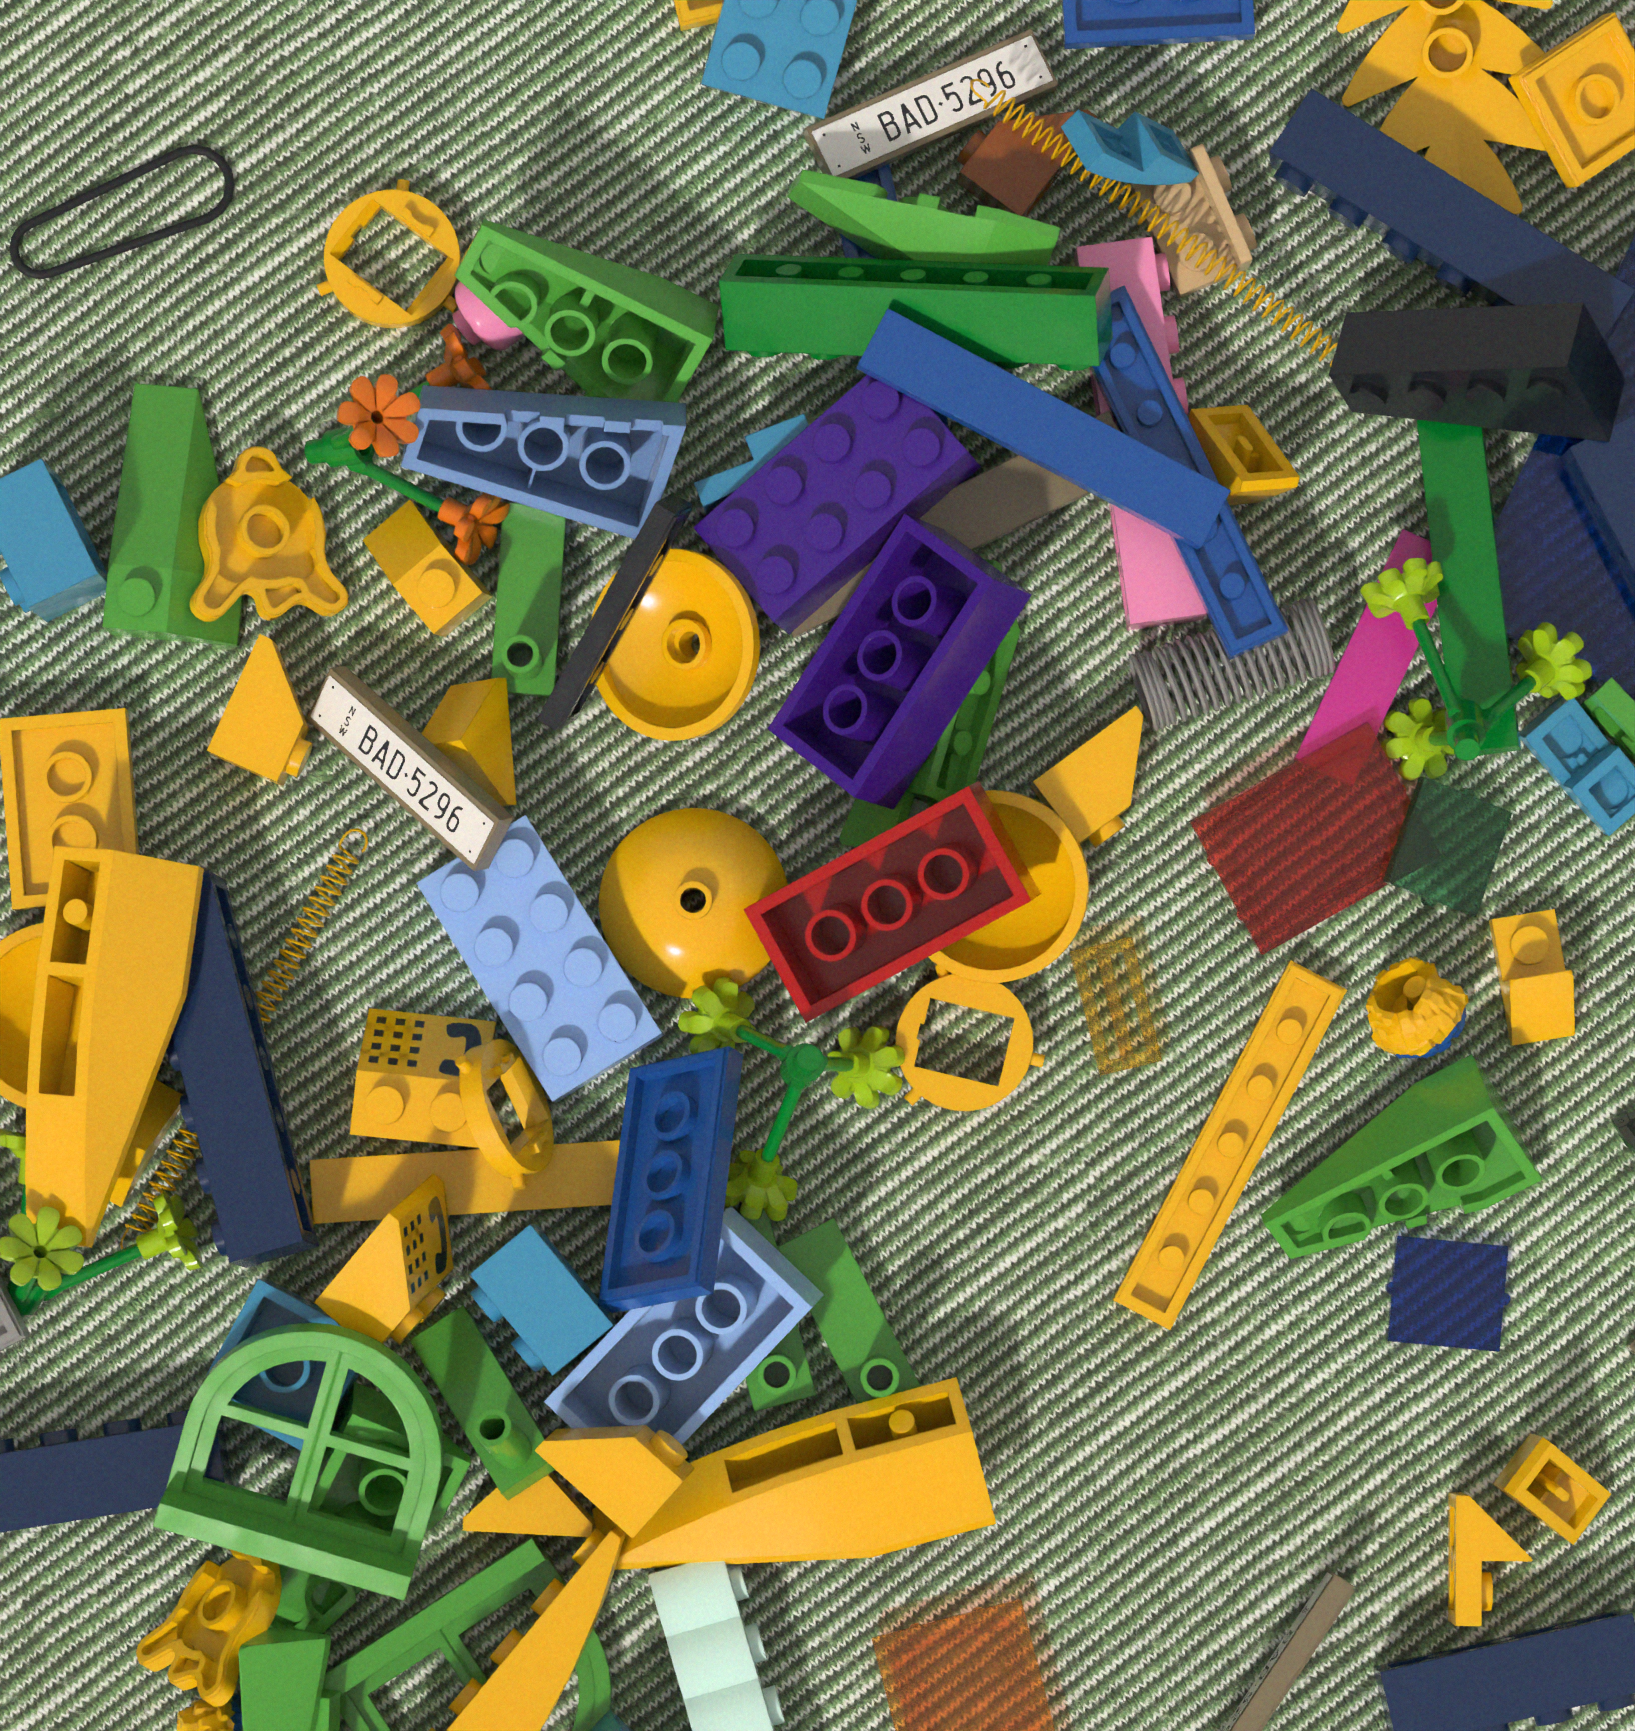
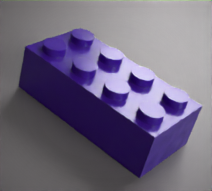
M866 375L693 528L730 572L734 574L770 619L790 635L878 556L904 513L920 519L951 490L967 480L981 466L931 408Z
M904 513L768 727V730L854 798L894 810L1031 597V594L944 529Z

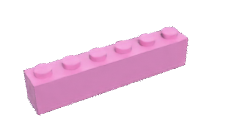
M1152 237L1076 247L1074 254L1075 266L1109 268L1110 292L1125 285L1186 415H1188V401L1184 378L1173 379L1169 354L1179 353L1176 319L1174 315H1163L1160 294L1163 291H1170V276L1166 254L1154 253ZM1090 369L1097 417L1110 411ZM1109 503L1127 631L1202 621L1207 614L1170 535Z

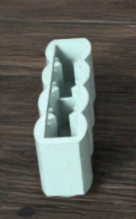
M725 1561L695 1562L650 1571L648 1573L649 1582L692 1731H775L774 1726L785 1723L775 1685L763 1688L756 1663L767 1660L758 1624L754 1623L745 1626L738 1601L750 1598L741 1565H726Z

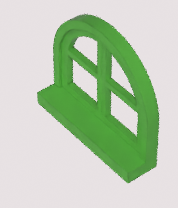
M297 1323L279 1326L251 1336L223 1355L211 1368L195 1394L185 1419L168 1484L159 1502L153 1527L404 1601L417 1564L444 1467V1435L436 1405L420 1377L406 1361L381 1342L355 1330L331 1324ZM313 1360L326 1362L309 1423L231 1401L234 1394L246 1382L271 1367L294 1361ZM349 1369L361 1374L374 1383L392 1402L403 1421L409 1443V1453L332 1431ZM222 1416L304 1440L287 1501L204 1477ZM326 1447L409 1471L392 1532L309 1508Z
M533 1535L325 1673L323 1689L340 1691V1714L351 1731H392L370 1697V1693L438 1648L441 1649L464 1686L467 1685L472 1677L483 1685L488 1678L460 1634L529 1588L538 1599L554 1578L563 1585L567 1583L536 1535ZM595 1627L592 1629L582 1656L576 1666L579 1684V1703L576 1719L571 1731H590L611 1709L612 1681L610 1666L605 1648Z

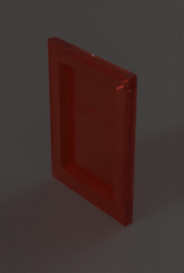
M1368 722L1361 724L1189 821L1207 854V862L1214 867L1237 910L1236 915L1238 919L1243 921L1261 955L1439 856L1406 794V787L1400 783Z

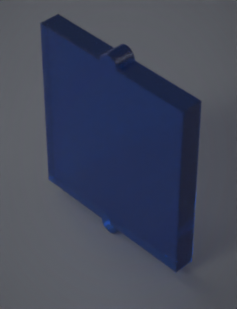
M1396 1236L1392 1282H1388L1385 1285L1386 1293L1390 1294L1386 1341L1499 1352L1503 1305H1507L1510 1302L1509 1294L1505 1293L1509 1246Z

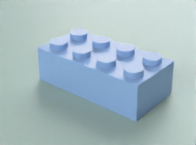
M526 815L510 824L489 869L473 871L457 857L416 883L552 1102H559L664 1036Z
M730 1206L723 1214L714 1294L629 1310L544 1402L571 1428L647 1425L655 1433L658 1430L669 1433L683 1445L813 1308L824 1294Z

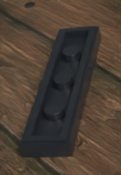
M672 493L654 504L537 720L557 731L579 717L692 511V508H690L692 506L691 503Z

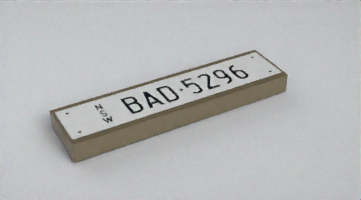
M1029 29L805 128L803 135L822 174L854 180L996 117L993 116V112L1002 94L987 109H983L985 102L971 90L970 81L972 79L983 80L990 86L988 88L978 81L973 83L974 90L986 99L987 102L1001 90H1006L1001 106L1011 97H1015L1016 101L1012 109L1055 91L1059 84L1032 29ZM1012 101L997 116L1007 112Z
M346 666L330 668L306 720L473 871L489 869L514 817Z
M1328 1570L1222 1731L1263 1730L1354 1593L1353 1585L1331 1570Z

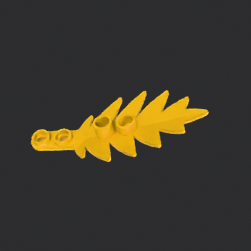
M1350 0L1337 24V30L1342 34L1406 6L1408 7L1378 39L1355 72L1342 97L1343 105L1349 107L1416 78L1393 106L1379 131L1413 152L1429 147L1424 159L1509 212L1516 215L1520 214L1523 205L1505 167L1485 140L1546 151L1519 99L1505 85L1485 70L1513 75L1545 54V52L1521 28L1483 0ZM1496 0L1540 9H1550L1553 5V0Z

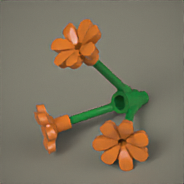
M449 323L440 331L445 341L443 357L445 362L425 374L427 381L397 397L395 394L398 389V382L391 375H380L374 386L365 376L356 378L349 387L353 402H342L337 410L338 421L344 425L352 426L328 430L322 438L308 440L304 451L306 459L311 465L327 463L332 468L347 466L350 471L368 476L438 512L439 520L455 527L453 534L458 537L454 557L464 565H472L481 553V544L489 549L493 547L498 533V529L493 524H498L505 520L509 513L510 504L501 501L502 498L484 492L469 506L452 497L443 500L374 464L372 459L374 451L379 457H392L399 453L398 443L411 444L416 441L419 429L414 423L406 420V418L420 410L419 395L423 385L453 387L459 383L465 388L493 390L486 380L482 378L487 375L483 365L476 357L467 358L468 352L461 342L460 332L454 325Z

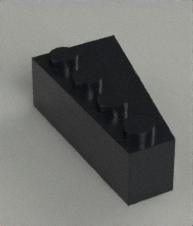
M1584 303L1347 312L1329 372L1331 380L1351 412L1610 442L1626 380Z

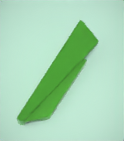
M984 559L1000 572H1003L999 562ZM1017 618L894 810L856 798L840 834L839 840L841 844L856 848L976 782L1019 638L1020 628Z
M270 1627L240 1646L238 1656L243 1731H340V1691L323 1689L331 1646V1635Z

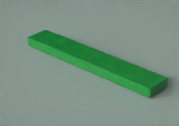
M1417 420L1432 561L1440 562L1443 579L1437 583L1440 593L1437 597L1444 667L1460 700H1472L1479 704L1482 709L1492 706L1513 688L1514 684L1484 427ZM1516 704L1502 715L1488 732H1485L1486 738L1480 747L1481 751L1478 756L1521 750Z

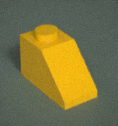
M412 499L408 500L363 539V542L389 581L435 635L446 637L493 597L473 571L454 557L455 550Z
M259 634L207 751L219 759L283 787L288 775L296 778L300 776L311 753L313 743L305 740L309 727L279 648L272 639Z
M1137 706L1133 707L1034 780L1030 786L1041 802L1064 820L1074 833L1079 844L1089 839L1092 845L1097 848L1126 826L1119 816L1131 805L1144 717Z
M647 1425L556 1429L535 1450L537 1454L632 1539L695 1469L685 1460L688 1457V1453L673 1436L663 1430H658L655 1433Z

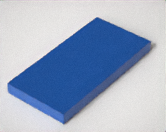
M730 1046L630 1068L598 1301L600 1307L611 1313L714 1294L743 1054Z

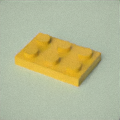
M126 708L0 719V756L12 910L46 908L54 846L110 849L139 855L129 713Z

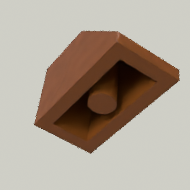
M1086 109V110H1081V111H1083V112H1085V113H1087V114H1089V115H1091V116H1093V117H1095V118H1098L1096 115H1094V114H1093L1092 112H1090L1088 109ZM1076 111L1035 116L1029 129L1037 121L1044 119L1045 123L1039 136L1047 128L1054 126V132L1049 143L1057 135L1063 133L1064 139L1059 147L1060 149L1069 142L1061 126ZM1031 117L1026 119L1015 131H1012V127L1017 119H1011L1005 124L1002 121H998L988 135L978 130L957 157V161L963 165L959 173L958 184L988 207L1024 217L1029 216L1069 164L1068 162L1064 167H1060L1070 144L1054 160H1051V156L1060 138L1044 153H1041V149L1051 130L1035 145H1031L1041 123L1025 138H1022V134ZM1072 148L1069 156L1075 152L1074 148Z

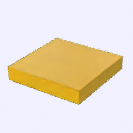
M1615 12L1603 14L1508 78L1566 188L1580 186L1635 148V49Z

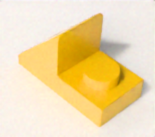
M1555 909L1489 920L1510 1046L1574 1036V977L1572 970H1565Z
M1448 1492V1621L1455 1626H1482V1611H1491L1493 1604L1491 1572H1482V1561L1531 1562L1533 1559L1469 1495L1462 1492Z

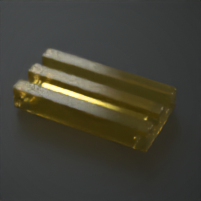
M1132 937L1070 951L1072 968L1099 1076L1161 1062L1162 1057ZM1122 954L1145 1052L1133 1053L1110 955ZM1097 959L1121 1058L1109 1059L1086 965L1088 960Z

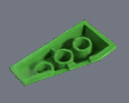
M803 169L790 184L787 195L796 204L877 259L1047 265L1060 231V227L981 205L977 206L975 215L949 212L946 207L941 205L940 197L919 193L918 197H902L899 199V202L888 200V192L877 184Z
M483 219L455 273V277L508 327H517L542 351L541 358L555 371L560 368L585 391L584 396L677 403L713 340L719 310L718 305L662 277Z
M138 383L134 385L108 563L102 626L113 636L239 646L243 595L237 599L223 616L212 622H205L197 618L190 610L189 605L190 598L204 575L205 566L198 543V520L204 503L220 485L200 391L197 388Z
M1471 1054L1414 1083L1262 1213L1261 1217L1264 1225L1288 1257L1293 1259L1363 1241L1370 1234L1371 1228L1403 1220L1406 1229L1427 1224L1426 1214L1461 1205L1464 1214L1486 1209L1543 1179L1497 1090Z
M354 1382L333 1423L332 1431L409 1453V1443L403 1421L389 1398L381 1392ZM444 1433V1467L427 1531L444 1517L471 1464V1457ZM326 1447L309 1508L392 1532L409 1471ZM279 1564L282 1589L280 1603L270 1627L323 1634L356 1602L357 1594L363 1588Z

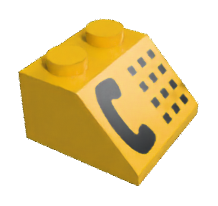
M369 1008L356 1072L350 1134L478 1148L464 1114L459 1088L460 1069L455 1065V1060L459 1056L464 1055L470 1048L495 1040L497 1022Z
M433 1173L391 1210L314 1303L341 1327L363 1333L382 1344L391 1337L400 1345L419 1323H423L446 1297L447 1294L438 1286L454 1269L443 1181Z

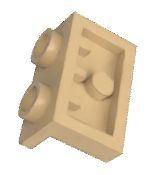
M1203 144L1190 148L1188 154L1199 172L1191 182L1172 185L1129 183L1131 184L1132 194L1138 191L1141 192L1137 205L1150 198L1151 203L1146 214L1155 206H1160V212L1156 221L1163 214L1169 213L1170 218L1166 227L1173 221L1179 220L1176 234L1183 228H1189L1185 242L1193 235H1198L1199 239L1194 250L1201 243L1208 242L1205 255L1213 249L1218 251L1214 263L1221 257L1227 256L1224 270L1229 265L1235 263L1237 269L1234 275L1248 270L1253 260L1250 251L1257 248L1253 230L1244 213L1234 216L1225 195L1226 192L1232 190L1227 170L1218 155L1209 158ZM1147 202L1139 208L1141 214L1143 213L1147 205ZM1157 209L1144 220L1147 228L1153 220ZM1167 216L1149 232L1158 253L1166 254L1170 281L1178 299L1230 277L1234 266L1214 283V279L1221 269L1224 260L1217 264L1208 275L1204 276L1215 252L1198 268H1195V264L1201 256L1205 245L1188 261H1185L1196 238L1176 254V250L1186 231L1178 236L1170 246L1166 247V243L1173 233L1176 224L1157 240L1156 237Z

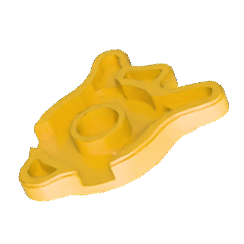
M253 446L244 450L236 458L229 477L210 494L202 507L198 520V543L205 565L204 575L192 594L189 605L192 613L205 622L219 619L241 595L245 594L254 599L258 615L267 621L279 618L291 607L298 604L307 606L322 616L329 617L341 612L348 604L349 595L346 587L334 576L326 561V530L323 514L314 497L308 499L300 488L289 481L292 476L281 468L275 454L265 447Z
M230 1550L234 1557L221 1566L211 1560H207L195 1572L183 1590L178 1604L170 1616L159 1627L147 1634L140 1641L136 1650V1656L141 1665L153 1672L171 1665L167 1673L171 1684L183 1691L197 1687L200 1697L214 1707L226 1704L233 1696L239 1676L238 1654L240 1646L268 1630L276 1615L282 1589L278 1563Z

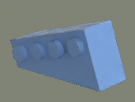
M423 385L419 395L420 410L413 414L411 420L418 427L419 435L415 442L404 444L401 467L636 539L654 504L662 499L686 429V403Z

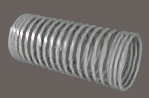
M1307 595L1305 599L1302 597L1299 601L1295 599L1292 607L1284 603L1280 612L1289 629L1285 639L1299 680L1305 683L1307 679L1304 663L1309 675L1313 679H1316V677L1320 678L1322 674L1326 676L1328 672L1332 674L1335 670L1333 650L1315 601ZM1287 612L1293 620L1301 654L1296 643L1295 637L1293 635V632L1289 626ZM1209 628L1206 636L1198 631L1195 640L1187 635L1184 643L1176 639L1173 647L1166 642L1162 648L1163 651L1155 646L1152 654L1145 649L1142 653L1131 654L1129 664L1145 716L1152 730L1157 732L1159 728L1163 730L1165 726L1169 728L1171 724L1175 726L1177 723L1174 707L1161 674L1158 657L1166 671L1179 716L1184 722L1188 719L1186 707L1172 671L1169 653L1177 668L1182 690L1192 717L1197 719L1199 712L1182 665L1180 650L1187 662L1202 712L1208 715L1210 709L1193 662L1191 647L1198 659L1214 710L1219 711L1221 707L1219 698L1203 656L1201 642L1208 653L1221 699L1226 707H1230V695L1214 653L1212 638L1219 650L1232 696L1236 703H1241L1242 696L1233 667L1213 629ZM1281 636L1274 640L1286 679L1289 685L1294 687L1296 683L1294 669ZM1272 641L1264 644V648L1278 688L1283 690L1285 687L1284 676ZM1259 646L1253 649L1264 685L1267 691L1272 694L1275 689L1262 647ZM1249 651L1243 654L1254 690L1257 696L1262 697L1264 693L1262 682L1252 653ZM1241 656L1233 658L1235 670L1246 699L1251 701L1253 697L1251 685Z

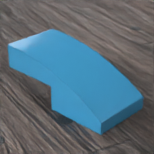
M1078 109L1061 126L1085 169L1099 176L1132 184L1172 185L1191 182L1199 174L1175 132L1137 112H1134L1117 129Z
M805 414L745 436L752 461L694 482L706 516L809 426Z
M1561 695L1519 732L1520 739L1536 759L1605 835L1610 836L1635 814L1634 765L1618 746L1609 743L1575 698L1566 700Z

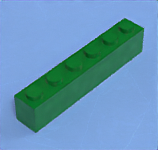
M736 253L719 280L725 348L732 351H747L748 354L754 357H771L780 353L808 354L811 358L817 360H831L842 355L863 356L887 308L982 359L994 362L997 366L1003 368H1018L1033 363L1056 364L1063 370L1079 371L1091 366H1100L1113 339L1109 268Z

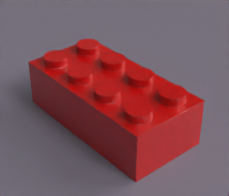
M978 781L746 907L744 911L805 1023L1025 905L1041 895L983 786Z

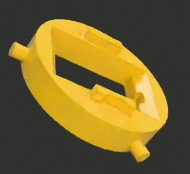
M403 179L397 180L396 190H381L366 194L350 203L338 215L329 230L324 247V267L328 280L316 285L321 296L334 292L339 302L352 315L368 324L382 328L410 327L429 319L443 307H446L452 313L458 309L456 299L452 297L459 281L455 277V273L461 262V250L455 230L446 215L434 203L418 194L409 192L410 181ZM381 209L447 258L406 311L341 262L355 243L353 238L361 228L366 229Z
M936 965L938 979L922 987L910 999L897 1025L895 1045L900 1046L905 1055L904 1063L900 1066V1069L912 1087L904 1098L912 1106L923 1097L938 1107L953 1111L984 1109L998 1103L1015 1090L1025 1076L1029 1065L1042 1067L1045 1055L1033 1052V1032L1028 1014L1018 998L1009 989L1000 983L977 982L950 974L947 970ZM930 999L1014 1019L998 1086L914 1066L920 1044V1039H917L920 1024L924 1025Z
M495 1039L470 1048L464 1055L459 1056L455 1060V1065L460 1069L459 1088L461 1102L471 1134L489 1164L499 1174L511 1179L513 1190L517 1191L526 1188L525 1176L539 1172L549 1164L554 1144L553 1124L541 1083L523 1054L510 1042L503 1039ZM499 1077L524 1128L511 1144L486 1093Z

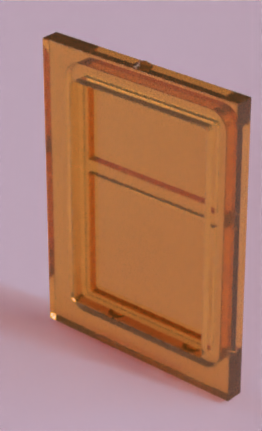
M1021 1598L985 1608L975 1607L970 1612L924 1624L913 1623L908 1628L871 1637L895 1731H1055Z

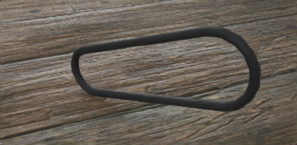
M189 145L174 149L19 225L11 236L9 246L11 261L17 270L27 277L41 280L210 223L222 215L232 201L235 187L232 169L222 155L209 147ZM191 154L206 156L217 163L223 172L225 181L223 198L214 209L204 215L49 269H32L20 257L18 249L20 240L30 229L182 156Z

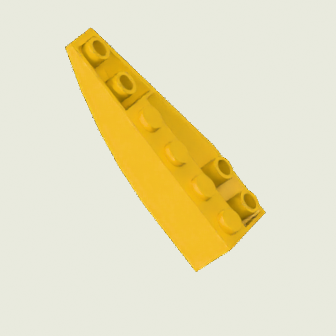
M54 846L36 971L29 1044L25 1148L26 1216L33 1224L36 1223L38 1212L42 1207L55 1208L60 1214L57 1228L60 1230L68 1225L78 1227L82 1234V1241L77 1246L92 1248L187 996L204 869L195 865L118 850Z
M957 1377L810 1417L765 1432L690 1462L689 1464L695 1469L633 1539L626 1533L615 1570L675 1567L686 1563L725 1561L727 1565L871 1558L996 1524ZM596 1507L592 1509L596 1528L604 1535H607L615 1523Z
M617 1524L614 1525L607 1535H604L597 1528L589 1535L571 1557L581 1567L566 1585H563L554 1578L530 1607L539 1615V1618L525 1635L513 1628L489 1657L498 1665L497 1669L483 1685L472 1677L448 1708L457 1717L445 1731L541 1730L582 1656L607 1596L626 1536V1532ZM431 1727L429 1731H436V1730H435L433 1727Z

